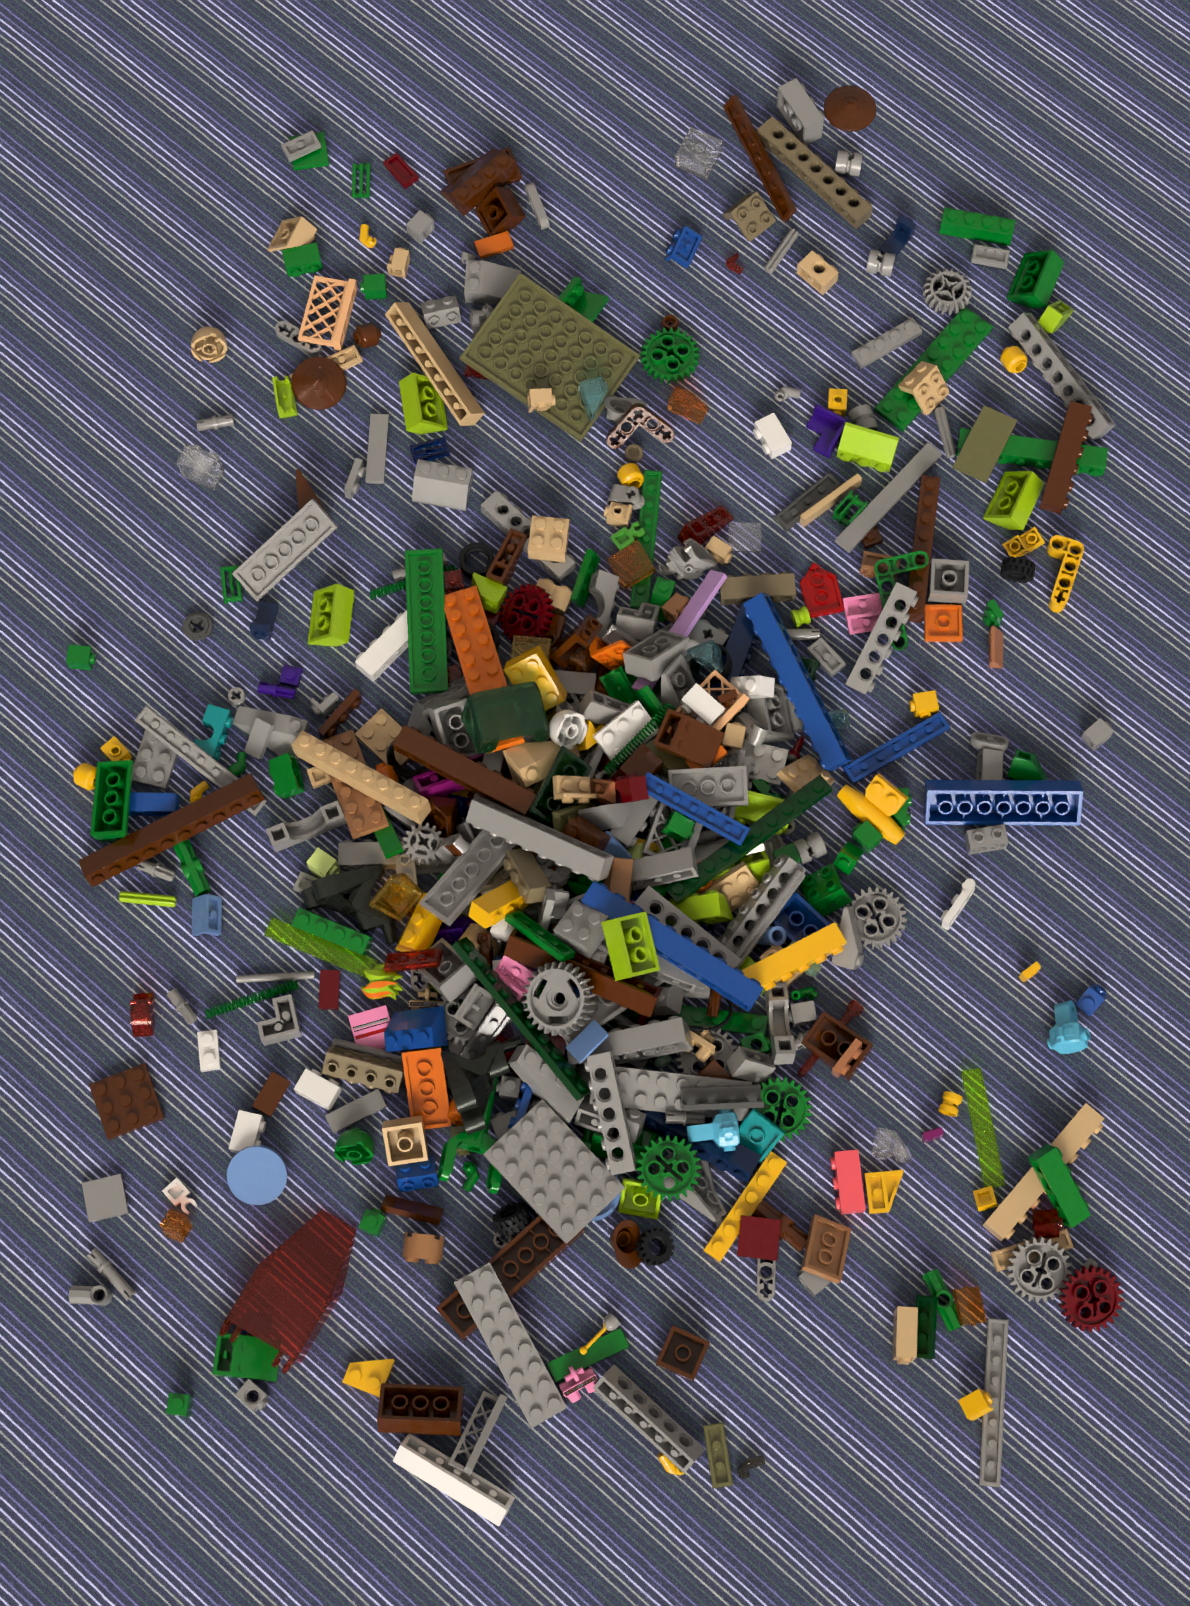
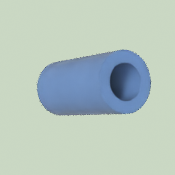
M769 926L757 945L780 946L786 940V932L780 926Z

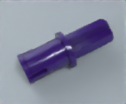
M259 682L258 693L272 695L274 698L280 696L294 699L296 696V689L280 686L279 683Z

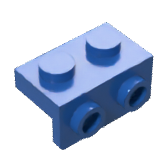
M430 1155L427 1161L395 1165L399 1192L431 1188L439 1185L434 1155Z

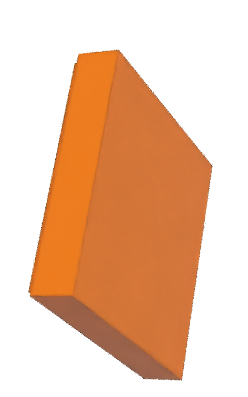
M925 604L924 642H962V605Z

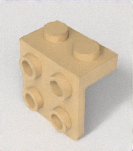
M923 361L898 385L901 391L913 394L924 415H929L949 394V389L937 365Z

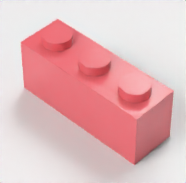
M859 1151L834 1152L833 1157L830 1158L831 1170L835 1169L836 1176L832 1178L833 1189H837L838 1197H835L836 1210L840 1209V1215L863 1213L866 1207Z

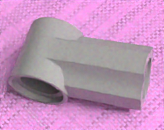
M747 712L737 715L734 721L746 727L745 735L747 736V742L760 747L769 732V728L765 724L757 722Z
M71 1285L69 1290L70 1304L106 1306L112 1300L111 1291L100 1285ZM104 1291V1298L101 1301H98V1293Z

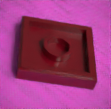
M741 1215L737 1256L778 1261L782 1220Z

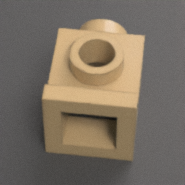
M401 247L395 248L394 254L390 255L389 263L387 264L388 275L406 278L410 264L409 250Z
M551 388L529 389L527 393L528 413L532 412L533 409L545 411L555 405V395L552 394Z
M611 501L610 506H606L604 511L606 524L622 528L626 527L628 529L633 513V505H624Z
M714 535L705 546V549L710 552L717 564H728L733 557L732 547Z

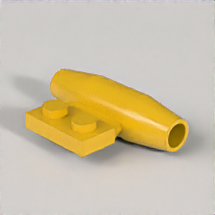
M878 773L866 788L865 795L847 784L837 794V797L862 823L867 820L883 835L884 839L897 845L906 833L891 815L900 810L908 797L881 774Z

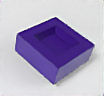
M284 664L279 683L298 688L303 669Z

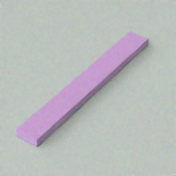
M714 570L709 571L669 632L688 637L727 579L725 573ZM638 677L632 685V689L637 691L648 685L652 690L657 681H649Z

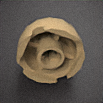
M206 326L194 333L191 340V352L197 360H209L208 363H214L225 357L227 340L218 328Z

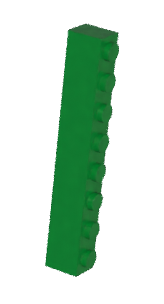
M960 428L956 456L959 455L972 429ZM1010 435L997 462L1000 464L1012 463L1021 467L1027 465L1034 466L1037 469H1050L1058 441ZM1081 444L1084 450L1081 458H1077L1076 464H1079L1077 474L1085 473L1094 477L1103 476L1106 469L1108 448Z

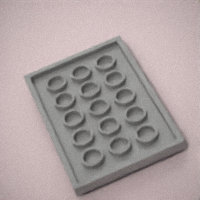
M543 1099L483 1154L565 1244L575 1237L625 1189L614 1175H611V1172L607 1170L604 1164Z

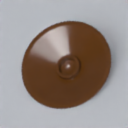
M852 85L841 86L833 90L825 99L824 114L828 122L839 130L848 132L859 131L866 128L873 121L876 115V103L871 94L861 87Z
M316 356L302 361L296 367L292 375L291 385L296 399L302 405L314 410H325L336 405L342 399L346 390V378L343 370L336 362L326 357Z

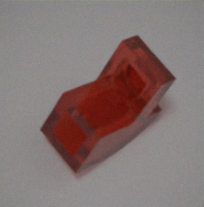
M154 993L134 994L133 1000H131L130 1018L133 1037L153 1036Z

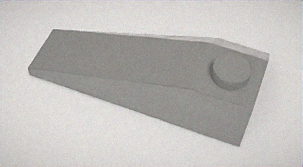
M674 1152L664 1158L667 1160L673 1158ZM663 1160L660 1161L667 1169L665 1173L670 1172L680 1182L683 1181V1178L672 1169L673 1164L668 1165ZM681 1163L678 1166V1170L682 1174L686 1173L689 1169L687 1163ZM659 1164L652 1170L654 1175L660 1171ZM697 1170V1173L702 1175L701 1177H695L699 1184H692L691 1187L694 1191L687 1190L688 1197L680 1194V1198L715 1222L727 1212L717 1193L710 1189L708 1176H704L701 1170ZM671 1177L667 1178L664 1183L665 1187L668 1189L672 1188L675 1185V1180Z

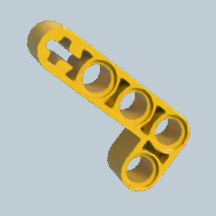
M1061 535L1051 537L1047 546L1049 556L1062 560L1048 604L1050 610L1056 613L1063 611L1067 604L1084 552V546L1081 542ZM1057 544L1060 548H1054L1052 545ZM1070 550H1076L1078 554H1073ZM1065 566H1070L1073 570L1068 571ZM1060 583H1065L1068 587H1062ZM1058 595L1062 596L1060 603H1057Z

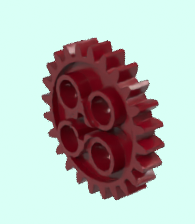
M527 583V586L521 584L520 589L514 588V594L509 592V599L504 598L506 604L500 605L504 610L499 612L503 618H500L498 621L503 623L500 629L505 630L503 634L508 636L509 640L517 644H533V640L539 641V635L545 636L544 630H550L547 625L553 624L550 617L555 616V614L551 613L555 607L550 605L553 600L549 598L550 594L545 592V589L535 584ZM518 609L528 614H533L535 616H538L539 619H534L529 616L522 615L520 613L514 612V610Z
M1090 1265L1089 1269L1082 1266L1081 1272L1075 1268V1275L1072 1276L1068 1273L1067 1275L1070 1280L1062 1281L1066 1285L1065 1288H1059L1063 1292V1295L1057 1297L1063 1301L1058 1304L1060 1308L1064 1309L1061 1314L1067 1316L1065 1320L1071 1323L1073 1327H1078L1081 1331H1084L1086 1328L1087 1331L1092 1332L1093 1327L1095 1330L1100 1331V1325L1107 1328L1106 1322L1114 1323L1112 1316H1119L1116 1309L1123 1308L1118 1305V1302L1124 1301L1119 1296V1294L1123 1293V1290L1117 1288L1121 1283L1115 1281V1275L1110 1274V1271L1107 1269L1103 1270L1100 1266H1097L1096 1269L1093 1265ZM1101 1282V1287L1095 1290L1096 1284ZM1082 1287V1292L1076 1295L1077 1289ZM1105 1302L1104 1308L1099 1310L1100 1304ZM1086 1307L1085 1313L1080 1315L1081 1309Z

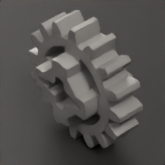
M426 823L425 827H422V824H418V828L412 825V832H405L407 837H403L402 842L406 844L402 848L403 850H408L405 853L406 857L412 856L411 862L415 861V859L418 860V865L422 861H425V864L428 865L430 859L436 862L435 856L437 855L432 850L431 845L436 841L437 848L444 838H439L442 832H435V825L432 828H429V823ZM414 837V840L416 842L411 846L410 842L411 839ZM420 841H422L423 843L427 842V847L424 845H420Z

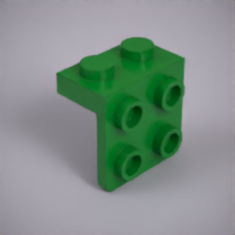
M833 863L806 876L800 883L806 901L822 917L852 902L851 896L842 886L837 869Z

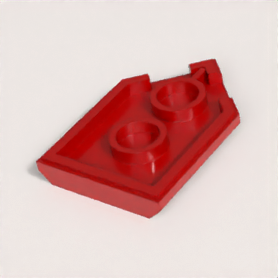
M813 562L799 583L804 604L810 618L841 613L845 609L836 575L822 569Z

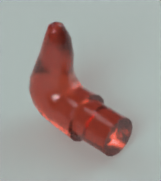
M736 253L726 260V265L730 270L741 275L744 268L735 263L739 257V254Z

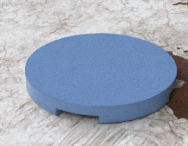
M264 1145L245 1147L238 1151L229 1163L227 1169L229 1188L239 1200L247 1204L264 1205L270 1203L285 1188L287 1182L286 1163L281 1155L270 1147Z

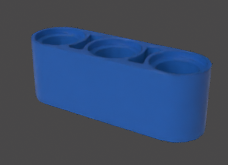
M131 792L129 815L167 816L179 810L180 795L175 793Z

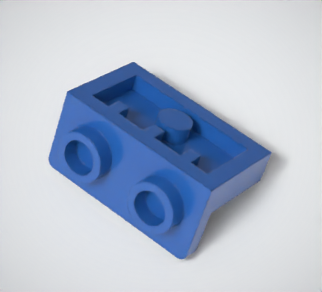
M685 225L674 232L672 244H669L665 250L666 256L664 260L669 261L672 259L687 268L696 253L702 236Z

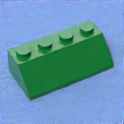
M133 760L97 762L90 836L100 842L117 841L127 835Z

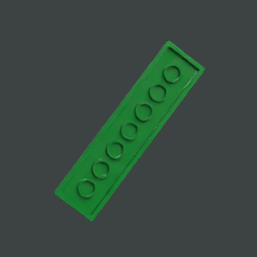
M968 308L961 309L879 402L874 411L904 432L919 415L921 409L913 394L903 392L898 387L903 379L923 361L937 365L945 383H947L993 330V326Z
M442 548L405 550L410 694L443 693L448 691Z

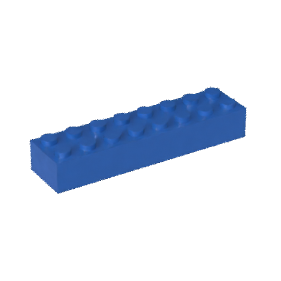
M925 780L923 816L925 825L1005 824L1080 826L1083 788L1080 781Z

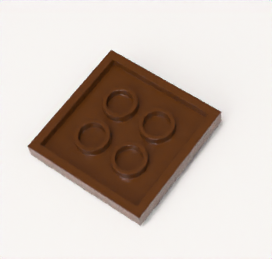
M145 1063L89 1084L108 1140L165 1119Z

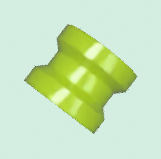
M806 606L800 607L799 610H790L791 619L796 628L800 627L801 624L811 623Z

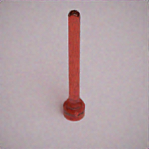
M853 999L847 1005V1012L840 1020L845 1026L852 1017L860 1015L864 1010ZM812 1054L797 1073L799 1077H804L819 1059L815 1054Z

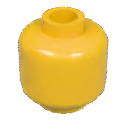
M1011 346L1003 350L1000 361L1010 373H1019L1027 365V356L1020 347Z
M635 463L624 464L617 472V477L623 486H634L638 489L644 481V476Z
M82 763L76 767L73 772L75 784L89 791L95 789L97 767L88 763Z

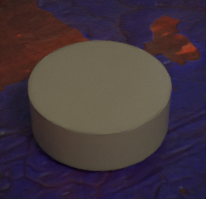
M637 444L627 446L625 449L626 460L630 463L640 462L643 458L642 447Z

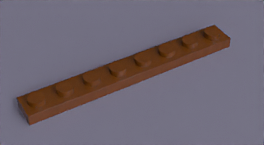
M732 95L723 108L781 220L788 221L797 209L738 96Z

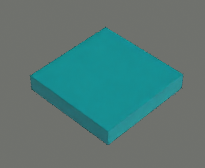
M755 1108L750 1111L738 1127L739 1144L761 1155L760 1164L785 1134L784 1130Z

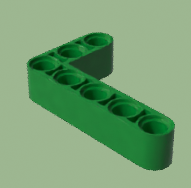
M911 552L881 559L876 562L874 570L883 608L892 590L889 592L883 591V583L891 582L894 588V575L925 568L929 563V557L925 552ZM918 555H923L926 561L924 564L918 565L915 563V558ZM900 559L906 560V568L898 569L896 566L897 561ZM885 563L889 569L886 573L882 574L878 571V566ZM898 600L896 602V609L901 611L900 602ZM890 617L886 621L887 626L890 628V622L892 619H895L894 617ZM903 623L899 631L902 632L900 637L905 640L904 645L896 647L894 641L892 643V647L897 651L904 650L908 645L906 629Z

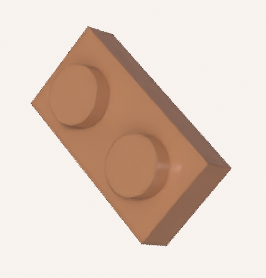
M856 1038L832 1068V1074L835 1077L839 1078L841 1074L845 1075L851 1067L849 1063L853 1058L855 1060L859 1058L863 1052L860 1040Z

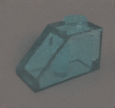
M601 376L581 381L578 386L589 421H593L608 392L607 383L603 381Z

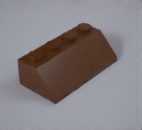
M492 148L444 187L440 193L465 216L481 203L495 186L500 187L517 173L516 161L504 150Z

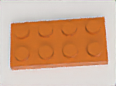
M441 1047L402 1052L410 1117L423 1115L425 1129L452 1126V1122H450L447 1115L449 1099L444 1064L441 1057Z

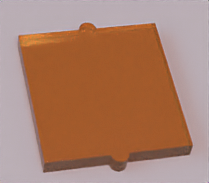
M965 1286L962 1289L952 1290L960 1326L970 1324L975 1326L978 1323L987 1322L979 1287L968 1288V1286Z

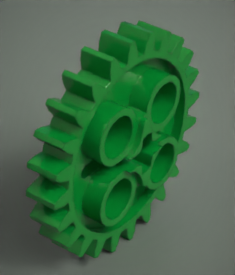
M672 327L669 332L663 328V333L656 330V336L650 334V340L645 339L646 345H642L641 364H644V370H648V376L654 374V380L659 377L660 383L665 379L668 384H670L671 380H674L675 384H677V379L679 378L681 381H684V376L690 378V372L695 373V367L698 366L700 354H698L699 347H696V341H692V335L686 337V331L680 334V328L673 332ZM664 343H670L671 345L665 346ZM679 352H686V354L681 355ZM654 357H661V359L656 360ZM674 365L677 368L671 369L669 366Z
M776 1076L775 1082L768 1078L767 1085L761 1082L763 1087L761 1088V1100L764 1101V1108L755 1109L763 1115L767 1111L774 1114L772 1122L776 1123L778 1111L775 1110V1106L779 1107L780 1095L784 1091L782 1106L785 1108V1111L780 1112L779 1127L785 1131V1134L782 1136L781 1141H784L786 1135L792 1140V1133L799 1136V1128L805 1131L802 1124L810 1123L806 1116H812L807 1111V1109L812 1108V1105L806 1102L811 1098L804 1097L807 1090L800 1091L802 1086L800 1083L794 1086V1079L787 1083V1077H784L781 1082L779 1077ZM769 1092H776L777 1100L775 1102L767 1101V1094ZM791 1095L797 1098V1102L793 1106H789L786 1103V1099ZM786 1115L793 1117V1123L789 1126L783 1124V1118Z
M669 1135L666 1136V1141L658 1137L659 1143L656 1144L651 1140L652 1147L650 1148L645 1145L644 1147L647 1152H640V1155L644 1158L643 1160H637L642 1165V1167L636 1168V1171L642 1172L637 1178L640 1180L644 1179L641 1187L648 1186L646 1193L654 1191L653 1198L660 1194L661 1201H664L666 1196H668L669 1202H672L673 1196L679 1201L680 1194L688 1197L686 1191H694L691 1185L699 1184L695 1177L702 1176L697 1173V1170L702 1169V1166L696 1163L701 1158H694L697 1150L690 1151L692 1144L684 1146L685 1139H682L679 1143L677 1136L674 1137L673 1141H671ZM672 1149L674 1151L673 1158L665 1159V1150ZM656 1156H659L668 1165L673 1164L672 1169L683 1178V1181L680 1182L670 1172L665 1173L667 1169L656 1159ZM681 1163L688 1164L689 1169L686 1173L682 1174L679 1172L678 1166ZM659 1164L660 1171L658 1174L653 1175L650 1173L651 1165ZM671 1177L675 1180V1185L668 1189L664 1183L667 1178Z

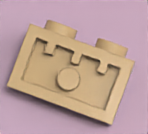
M553 776L554 800H562V803L578 801V804H589L590 800L597 798L596 794H591L590 777Z

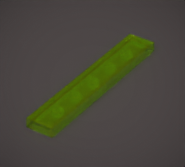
M273 917L264 934L270 939L365 978L367 977L364 974V970H373L374 965L379 963L375 959L300 930Z
M981 1068L961 1071L984 1188L989 1186L993 1188L1005 1186Z

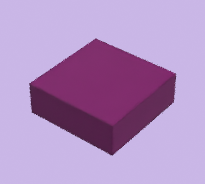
M942 1127L923 1132L921 1135L922 1142L926 1143L942 1138L944 1135Z

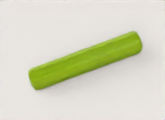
M120 891L119 894L120 902L175 907L177 902L176 897L170 895Z

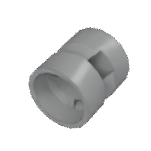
M838 150L835 173L845 175L847 172L849 176L859 177L863 153L853 152L849 154L848 151Z
M871 249L866 272L872 274L880 272L882 276L891 277L896 254L888 252L882 254L881 251Z
M860 405L849 411L848 416L851 424L879 431L870 405Z
M817 831L807 835L806 839L800 838L792 842L800 855L801 865L812 861V857L819 858L827 854L824 841Z

